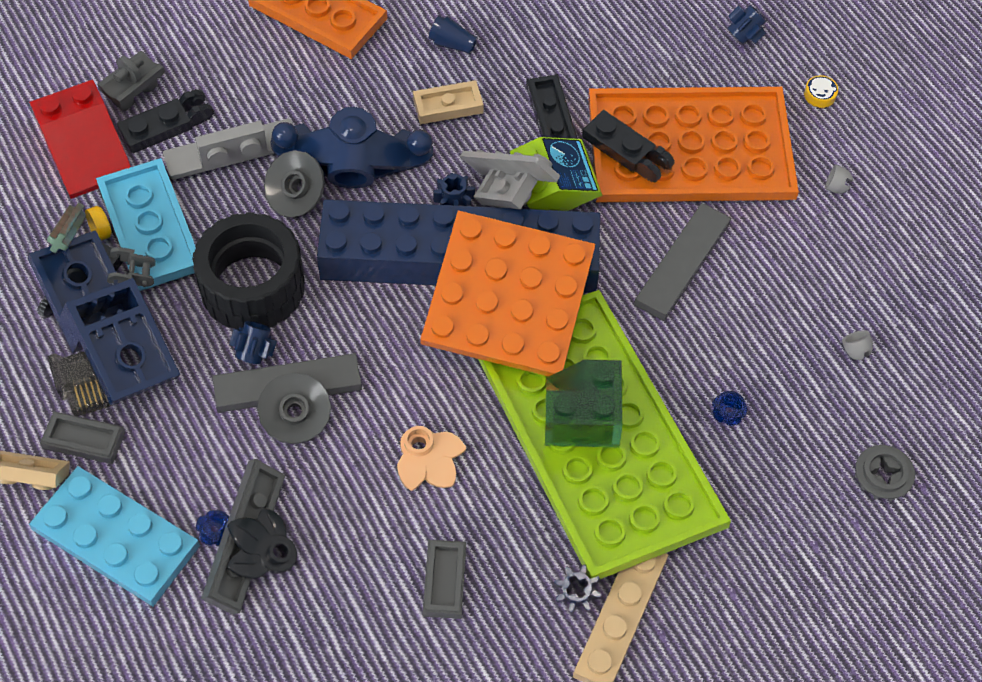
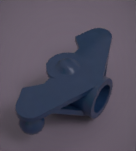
M354 106L345 107L337 111L331 118L329 127L313 132L304 123L294 126L292 123L281 122L274 127L270 141L271 150L276 156L279 157L283 153L293 150L306 152L319 162L324 176L327 177L330 183L350 189L367 187L373 184L375 179L423 166L429 163L433 156V141L427 131L419 129L409 132L402 129L395 136H391L377 130L376 122L369 112Z

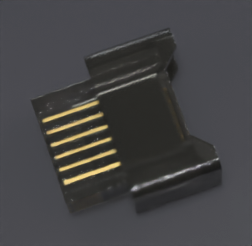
M85 351L67 357H62L56 353L47 356L55 388L61 400L68 399L74 416H81L113 406L110 405Z

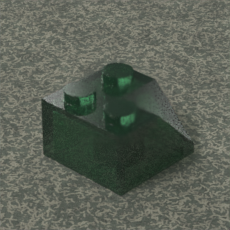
M582 360L546 378L545 446L620 447L622 432L621 360Z

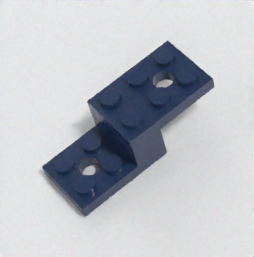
M96 230L75 237L66 251L59 249L57 253H53L50 251L51 246L29 253L27 259L72 353L84 349L110 405L168 383L180 376V372L134 278L118 283V280H114V283L107 282L108 274L116 271ZM72 268H79L85 272L87 279L82 283H75L68 278L67 271ZM125 349H132L138 353L140 362L133 366L127 365L121 360L120 352Z

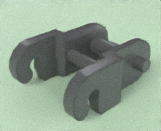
M114 247L110 250V257L116 258L117 254H120V261L127 262V265H130L129 274L110 273L108 274L107 282L114 283V280H118V283L134 278L138 286H152L154 279L149 276L150 268L156 265V260L149 256L134 254L135 250ZM135 266L143 267L142 274L134 273Z

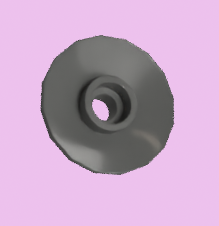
M296 150L283 153L276 158L267 170L264 182L265 197L270 207L278 214L291 218L304 216L313 210L322 197L325 185L323 170L319 162L310 154ZM302 181L301 189L298 191V184Z
M293 372L279 375L265 386L259 396L257 411L260 424L268 435L279 442L299 444L308 442L321 434L329 422L331 404L328 392L319 381L309 375ZM296 406L302 412L298 417H291L288 414V410Z

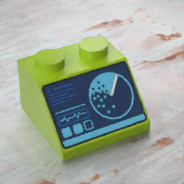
M539 137L510 151V154L518 152L528 156H534V154L542 155L553 164L551 168L560 175L557 182L537 181L527 202L530 209L569 211L602 196L582 139Z

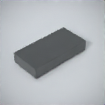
M53 411L40 444L46 450L113 465L125 435V430L123 426Z
M428 539L423 617L462 619L466 542Z

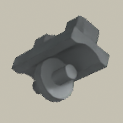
M139 51L130 59L123 55L116 60L118 68L97 85L99 91L111 99L114 105L122 111H127L134 105V97L141 92H151L158 86L157 79L165 74L163 66L154 63L143 51Z

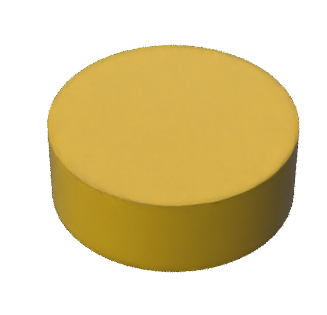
M98 205L86 209L85 215L91 232L96 230L101 241L110 238L112 235L111 227L103 209Z

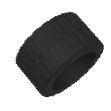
M246 212V214L237 213L225 219H220L203 232V236L198 239L195 245V252H193V269L202 303L213 319L218 320L228 328L239 329V327H244L245 321L257 322L271 328L290 317V314L300 304L299 301L303 297L305 284L300 246L290 228H287L282 221L274 219L270 215ZM244 258H266L281 266L272 278L252 287H236L226 284L219 279L222 272L228 266Z

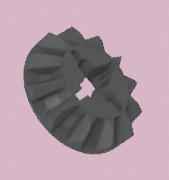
M871 446L860 454L855 463L856 471L854 478L859 480L861 491L867 490L873 495L874 500L884 498L891 502L895 498L904 497L915 481V469L911 460L902 451L892 446ZM880 463L886 473L893 474L890 476L888 484L882 476H876Z

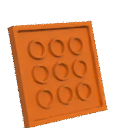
M458 210L421 335V345L561 379L596 244Z

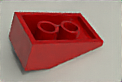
M93 79L29 102L39 130L70 199L99 189L96 178L131 167Z

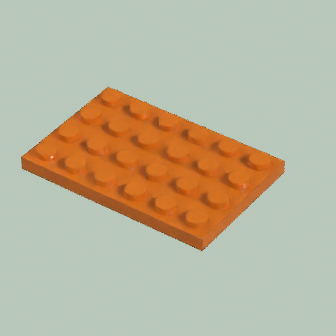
M782 86L589 88L590 122L602 110H605L656 146L663 147L675 160L674 165L668 170H664V168L656 165L662 172V176L654 183L636 172H631L592 145L594 173L602 192V196L596 198V202L797 199L799 190Z

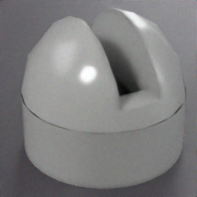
M835 164L827 178L825 189L838 194L846 193L850 190V187L845 185V182H853L851 172Z
M856 331L842 339L844 349L852 359L863 360L864 356L868 357L871 355L873 341L869 331Z

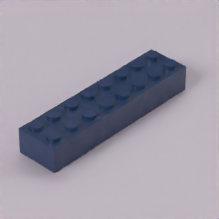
M326 199L323 201L317 252L320 280L436 286L459 210L596 244L584 293H591L597 290L600 264L599 212L520 210L512 208Z

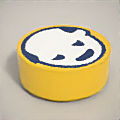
M814 76L806 84L804 97L809 104L815 107H829L836 100L838 85L827 76Z

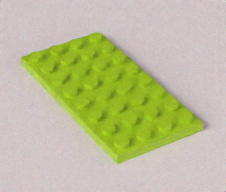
M600 290L582 296L561 379L478 359L582 566L586 565V574L589 579L597 576L603 579L729 528L731 523L729 516Z

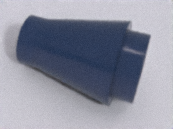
M438 15L431 27L428 39L434 41V45L471 54L478 37L472 35L449 16L444 18Z

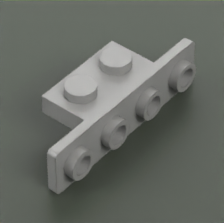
M287 118L262 125L260 120L195 137V143L164 150L163 156L170 179L175 180L274 154L270 143L274 127L281 122L293 124L292 119Z
M477 150L476 152L463 151L460 155V158L475 171L486 176L474 195V198L482 205L521 210L522 206L530 199L537 181L557 182L560 178V175L551 168L553 165L551 161L539 154L528 156L518 152L504 154L500 151L488 153Z

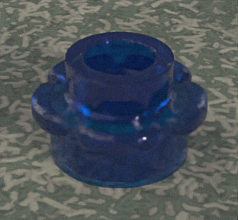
M725 391L714 398L712 402V407L714 408L712 410L713 417L718 422H724L728 426H735L741 423L742 418L747 415L748 409L745 400L737 392ZM726 408H731L732 412H728Z
M211 510L205 516H200L196 522L199 540L207 546L215 544L219 547L229 516L220 510ZM216 526L218 531L213 532L211 527Z

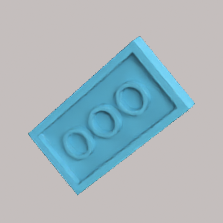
M162 158L96 178L120 247L135 250L134 254L149 256L156 260V265L150 268L149 275L153 277L154 284L148 287L138 286L140 291L194 274L192 258L196 247ZM135 266L134 273L142 274L143 267Z
M79 466L75 468L29 523L34 532L154 607L200 547L198 539Z

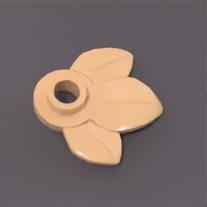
M414 426L408 429L400 441L403 455L397 464L398 475L403 485L410 491H413L426 480L429 484L439 488L452 487L456 480V469L452 459L466 451V446L461 439L450 432L433 433L424 426ZM417 442L425 444V447L422 449H415L412 446Z

